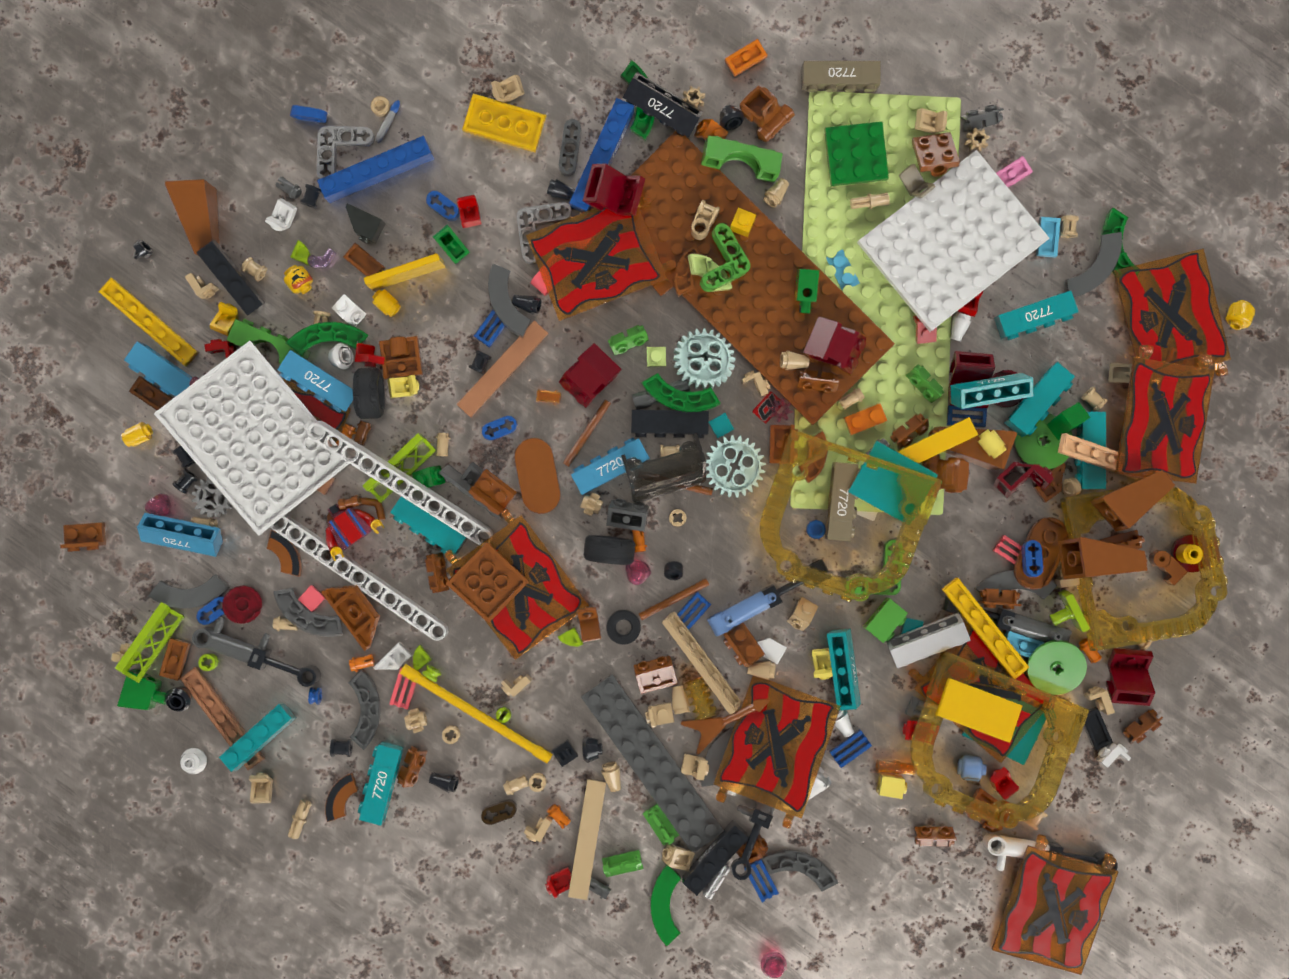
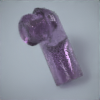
M328 248L323 256L315 257L311 255L308 257L307 262L312 268H325L337 253Z

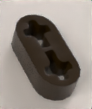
M508 799L487 806L482 811L481 819L487 825H493L510 819L517 812V804L513 800ZM507 804L509 807H513L510 814L508 811L501 812ZM488 811H490V813H498L493 816V820H491L489 817L486 818Z

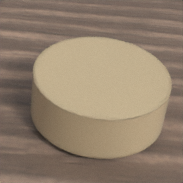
M377 96L371 101V110L376 116L384 117L390 111L391 105L385 97Z
M1068 478L1063 481L1062 490L1067 497L1072 498L1081 493V485L1076 478Z

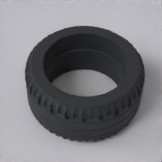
M359 368L354 372L353 403L355 413L360 419H378L384 414V380L382 372L378 368Z
M588 535L585 538L583 556L586 560L592 562L630 565L634 561L636 545L631 539Z

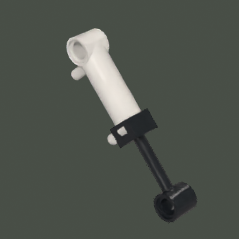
M989 832L983 837L984 847L992 855L998 856L996 869L999 871H1004L1006 856L1024 859L1030 851H1034L1060 866L1062 860L1091 864L1101 873H1111V875L1118 868L1116 859L1104 851H1098L1093 857L1063 852L1064 848L1055 842H1038L999 835L995 832ZM994 840H998V845L991 847V843ZM1108 859L1107 864L1102 867V862ZM1046 863L1044 872H1048L1050 874L1049 879H1052L1054 866Z

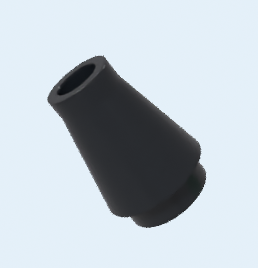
M551 179L547 194L554 198L571 200L575 189L558 179Z
M515 294L512 303L514 306L530 314H538L541 309L542 300L537 296Z
M432 772L429 783L447 793H454L459 784V777H455V774Z

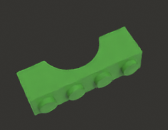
M709 135L704 144L701 165L720 169L727 161L740 160L747 163L753 169L757 179L775 182L780 174L783 153L776 152L773 149L767 150L756 145H747L736 140L730 141L719 136Z
M244 318L242 322L235 319L227 337V341L241 347L249 341L254 346L263 342L271 343L278 351L280 364L290 350L298 354L285 343L289 338L278 334L277 337L271 335V330L262 326L260 329L253 327V322ZM306 350L302 355H298L308 360L311 352Z

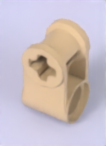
M705 200L701 201L691 226V234L695 239L702 240L706 238L718 216L720 207L717 206L715 208L707 204ZM701 225L705 228V231L699 233L695 230V227Z

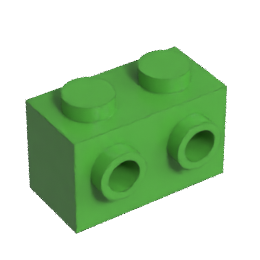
M886 597L863 625V628L882 643L888 642L895 633L893 631L896 627L904 624L907 619L905 616L908 613L893 600Z

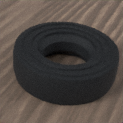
M619 610L609 617L606 630L612 641L617 644L626 645L638 638L641 624L639 618L633 612ZM620 620H627L631 624V630L628 634L622 635L617 632L616 624Z

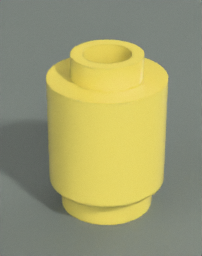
M987 429L979 435L980 440L978 443L994 459L1007 450L1004 446L1006 444L995 430L990 432Z

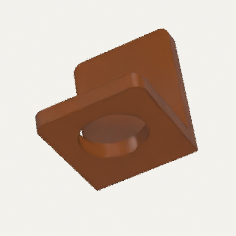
M596 607L577 610L582 641L600 640L601 633ZM591 612L589 615H583L584 613Z

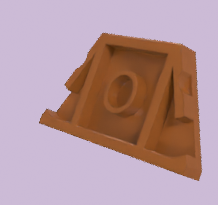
M357 585L331 587L321 591L364 651L369 649L380 616Z

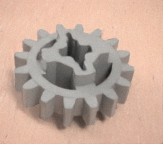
M207 477V481L201 479V485L194 486L197 492H192V495L196 496L192 502H197L198 504L195 506V509H202L201 515L207 513V517H213V515L220 517L221 513L227 514L226 508H233L221 491L211 486L214 483L209 477ZM212 505L216 509L212 510L209 509L207 506Z

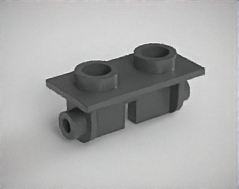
M993 104L985 106V110L978 111V109L967 111V115L960 116L961 119L966 120V123H964L965 131L968 130L970 132L974 128H983L982 120H984L986 127L999 124L1003 120V115L999 111L1004 110V108Z

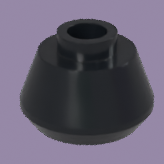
M734 105L723 107L720 112V126L728 131L738 128L744 121V113Z
M183 686L172 688L165 694V703L173 711H185L191 704V693Z
M588 736L583 739V760L590 763L599 759V755H603L602 743L598 742V739Z

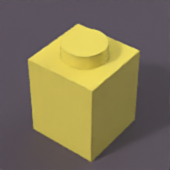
M879 772L876 792L881 796L903 799V794L907 792V782H905L902 776Z

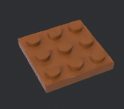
M486 541L446 582V585L489 623L529 583V580Z

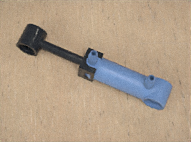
M819 559L806 566L807 573L786 585L776 589L771 584L751 597L709 617L707 621L715 636H720L761 612L783 603L780 596L810 580L815 585L831 577L823 559Z

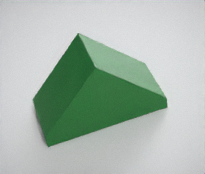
M448 224L433 236L435 241L455 264L470 253Z
M1078 402L1057 415L1047 424V427L1056 439L1060 440L1062 434L1070 433L1091 417Z

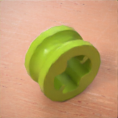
M207 653L200 657L198 664L203 671H210L218 666L219 660L215 654ZM207 659H212L213 663H210V665H205L204 661H207Z
M427 665V670L423 671L422 674L428 679L437 682V677L441 676L442 673L435 667Z

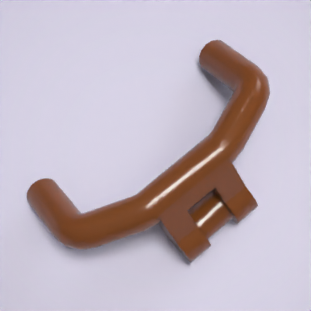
M358 495L351 496L349 499H339L337 506L340 511L334 515L331 511L328 513V526H332L329 521L336 525L334 518L343 510L361 505L374 506L378 520H385L383 505L377 499L360 498Z

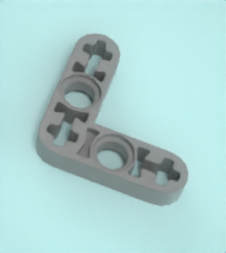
M324 126L320 128L317 142L318 178H324L322 173L326 172L324 164H327V169L331 174L336 173L337 146L366 147L372 145L375 136L371 129L368 127ZM327 132H329L332 135V137H328V143L332 146L326 145L327 141L323 137V135H326ZM350 132V140L343 141L341 138L342 134ZM355 132L358 136H364L367 132L370 137L364 141L362 137H356ZM325 150L332 152V156L328 160L322 158V153Z
M561 202L526 207L518 211L517 224L521 251L526 263L535 264L539 261V257L537 254L533 256L532 260L526 257L529 254L528 246L532 244L531 241L523 239V234L530 231L534 234L533 239H537V225L569 220L572 216L569 204ZM562 207H564L565 210H569V212H566V216H562L561 213L555 214L556 218H553V208H555V212H560ZM548 210L550 212L549 218L541 219L539 217L540 211ZM523 213L531 216L528 218V225H533V227H525L524 220L520 219V217H523Z

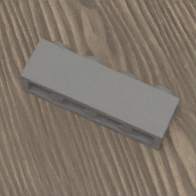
M958 612L895 636L887 642L896 667L900 668L918 660L926 659L931 655L944 652L952 647L963 645L971 640Z

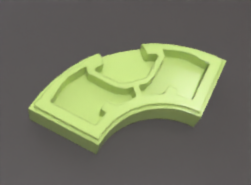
M700 254L688 255L691 275L703 277L707 272L719 267L707 256ZM721 270L722 277L728 279L729 277L725 270ZM715 277L714 279H712V280H710V281L707 280V282H708L709 284H710V283L712 284V283H713L715 280H717V279H716V277ZM731 282L712 292L732 289Z

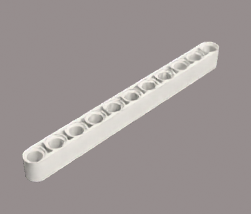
M316 421L308 427L307 434L311 440L476 544L482 546L486 541L491 543L493 531L489 526L323 421ZM314 426L322 429V435L314 433ZM331 437H336L339 440L338 446L331 444ZM354 448L356 456H350L347 453V449ZM365 458L372 460V467H367L364 464ZM381 469L388 470L390 477H383ZM397 480H404L407 487H399ZM414 491H421L423 498H416ZM437 501L440 507L434 509L431 507L430 502ZM453 511L456 514V518L450 519L446 513ZM470 522L473 528L465 529L463 523ZM486 532L489 538L483 540L479 537V533Z
M289 515L282 517L284 519V526L282 528L278 526L277 522L271 526L281 536L351 584L357 585L361 591L431 639L439 641L448 635L449 628L446 623L344 554L342 558L341 554H337L335 556L336 561L332 558L327 560L324 556L325 551L329 550L326 541ZM295 528L300 531L299 538L293 536ZM311 539L315 540L316 547L314 549H311L309 547V541ZM342 561H345L348 564V568L346 571H343L340 568V563ZM358 571L361 572L364 576L362 582H359L356 579V574ZM374 582L380 587L378 593L372 591L371 586ZM389 593L393 594L396 598L393 604L387 600ZM405 604L411 607L410 614L404 613L403 606ZM420 615H424L427 618L426 625L419 623ZM436 626H440L443 629L442 636L435 634L434 629Z

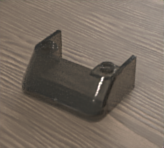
M697 433L693 434V442L687 441L681 445L678 453L642 463L636 457L626 460L625 454L621 455L623 469L633 502L649 500L700 485L706 481V459Z

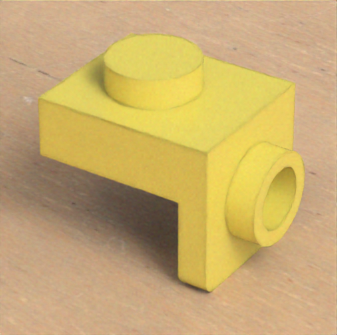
M415 375L387 379L390 398L410 397L418 393L419 382Z
M829 648L812 650L815 669L813 673L814 678L821 680L831 678L833 674Z

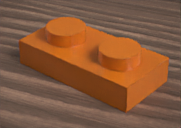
M756 39L726 57L725 63L735 77L767 58V53L759 40Z
M881 403L846 416L844 420L850 435L884 423L887 421Z

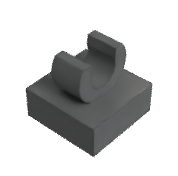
M912 696L905 714L924 722L931 704Z

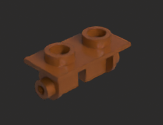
M800 370L799 388L822 390L826 393L837 391L839 375L821 372V378L817 377L818 371Z
M921 413L914 415L905 422L909 427L908 430L902 425L892 432L890 439L894 443L897 441L898 450L909 446L915 437L923 435L928 430L929 421Z
M1137 529L1100 539L1103 542L1134 549L1142 548V543L1145 542L1142 535L1139 536Z
M443 553L426 555L427 573H434L433 576H428L430 590H432V593L449 590V586L446 585L449 579L446 573V561Z
M984 588V590L980 591V597H983V601L977 600L978 603H983L986 608H996V605H1002L1003 609H1014V606H1022V604H1017L1020 593L1016 592V590L1001 589V597H999V589Z
M1154 709L1147 710L1138 718L1142 723L1141 726L1134 721L1124 729V736L1127 739L1130 737L1133 739L1130 742L1131 745L1135 741L1139 744L1147 737L1145 733L1150 729L1154 732L1162 725L1160 721L1163 717L1158 719L1156 717L1158 713Z
M411 746V749H408L404 762L409 764V766L402 765L397 776V783L401 784L403 788L413 787L418 781V774L425 763L427 751H418L419 748Z
M914 827L917 836L915 837V845H919V847L933 846V841H936V846L951 847L957 841L953 827Z

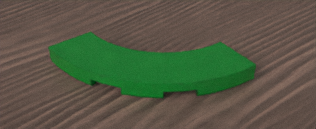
M632 60L621 74V78L628 85L636 72L646 78L648 77ZM637 107L630 131L646 141L653 127L655 117L646 115L641 108Z
M1112 207L1104 221L1102 235L1122 232L1123 240L1124 228L1129 217ZM1123 244L1119 259L1112 271L1118 279L1130 270L1139 269L1131 262L1127 253L1124 252Z
M322 322L301 329L285 343L300 355L310 347L327 341L344 343L356 350L357 343H363L368 334L349 324Z
M659 373L641 382L645 390L656 401L678 411L699 412L721 404L711 387L694 392L680 391L666 383Z
M668 865L658 875L651 895L652 921L658 936L666 946L681 934L671 916L670 900L675 886L682 878Z

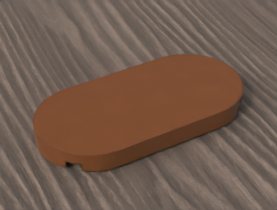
M526 439L519 444L515 452V463L522 499L530 511L545 514L551 512L558 505L561 497L551 447L541 439Z
M1054 517L1042 518L1031 527L1025 542L1036 540L1040 543L1042 547L1043 572L1037 577L1026 576L1023 572L1022 552L1020 551L1014 564V575L1018 583L1024 588L1030 590L1041 589L1052 580L1061 560L1058 541L1069 539V533H1067L1066 526L1062 521ZM1028 547V551H1035V547ZM1033 565L1029 566V570L1033 572L1037 570Z

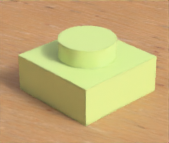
M647 347V367H666V347Z

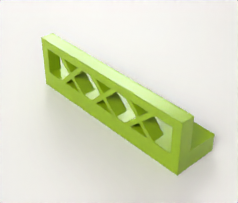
M417 433L388 463L396 468L401 464V468L398 469L402 472L408 471L406 474L411 476L437 450L422 434ZM423 442L430 449L425 456L418 455V447ZM407 457L415 458L414 466L411 469H404V460ZM381 469L383 477H390L388 470ZM371 477L362 486L382 503L394 491L387 488V492L381 497L374 490L381 483ZM398 480V486H400L404 482V480Z
M161 602L115 669L139 683L180 625L184 616ZM169 613L177 617L174 624L165 626L164 619ZM163 630L165 636L163 640L154 642L153 635L155 632ZM152 647V656L143 659L141 653L143 649ZM140 663L141 671L137 677L128 672L132 665Z

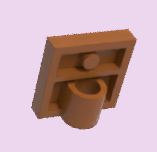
M951 132L914 137L912 139L920 172L930 171L932 176H942L947 172L948 168L959 167L960 160Z
M417 336L394 337L389 340L379 341L380 354L382 357H385L384 365H382L385 380L408 377L410 375H423L419 339Z

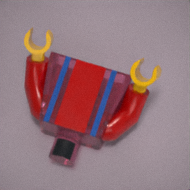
M335 504L328 509L334 519L328 522V527L325 530L326 545L330 550L332 559L336 561L335 556L337 554H341L343 558L344 550L367 536L372 530L378 534L379 532L376 530L378 526L383 528L385 526L380 520L375 519L367 512L351 508L343 512L338 504Z

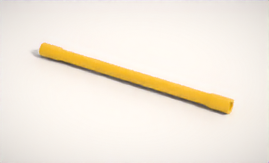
M407 664L401 669L399 674L412 682L418 683L529 751L536 758L546 764L553 755L551 752L534 744L423 676L419 671Z

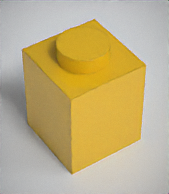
M738 207L730 227L731 231L748 238L755 222L756 214Z

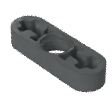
M570 119L564 124L559 159V170L564 176L573 175L577 167L582 130L581 124L575 119ZM572 125H575L576 129H578L574 130V139L570 138L571 133L570 129H568L571 128ZM568 143H573L576 146L575 150L571 153L565 150V145ZM567 157H570V166L573 167L565 171L563 165L567 164Z

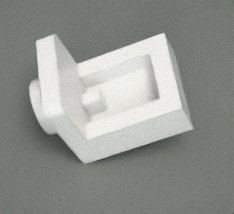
M280 198L277 200L272 215L267 217L265 222L277 231L288 229L298 208Z
M345 294L332 307L343 320L354 327L366 316V313Z
M1112 743L1107 745V747H1103L1098 752L1096 760L1108 768L1119 755L1128 761L1131 757L1127 754L1128 750L1123 745Z

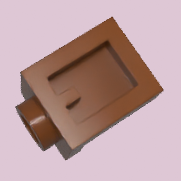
M760 834L748 860L750 863L763 858L768 850L767 842ZM747 841L736 852L740 858L742 857Z

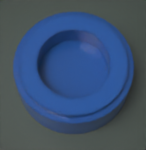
M812 520L807 524L806 532L810 538L820 539L825 535L826 527L823 522Z

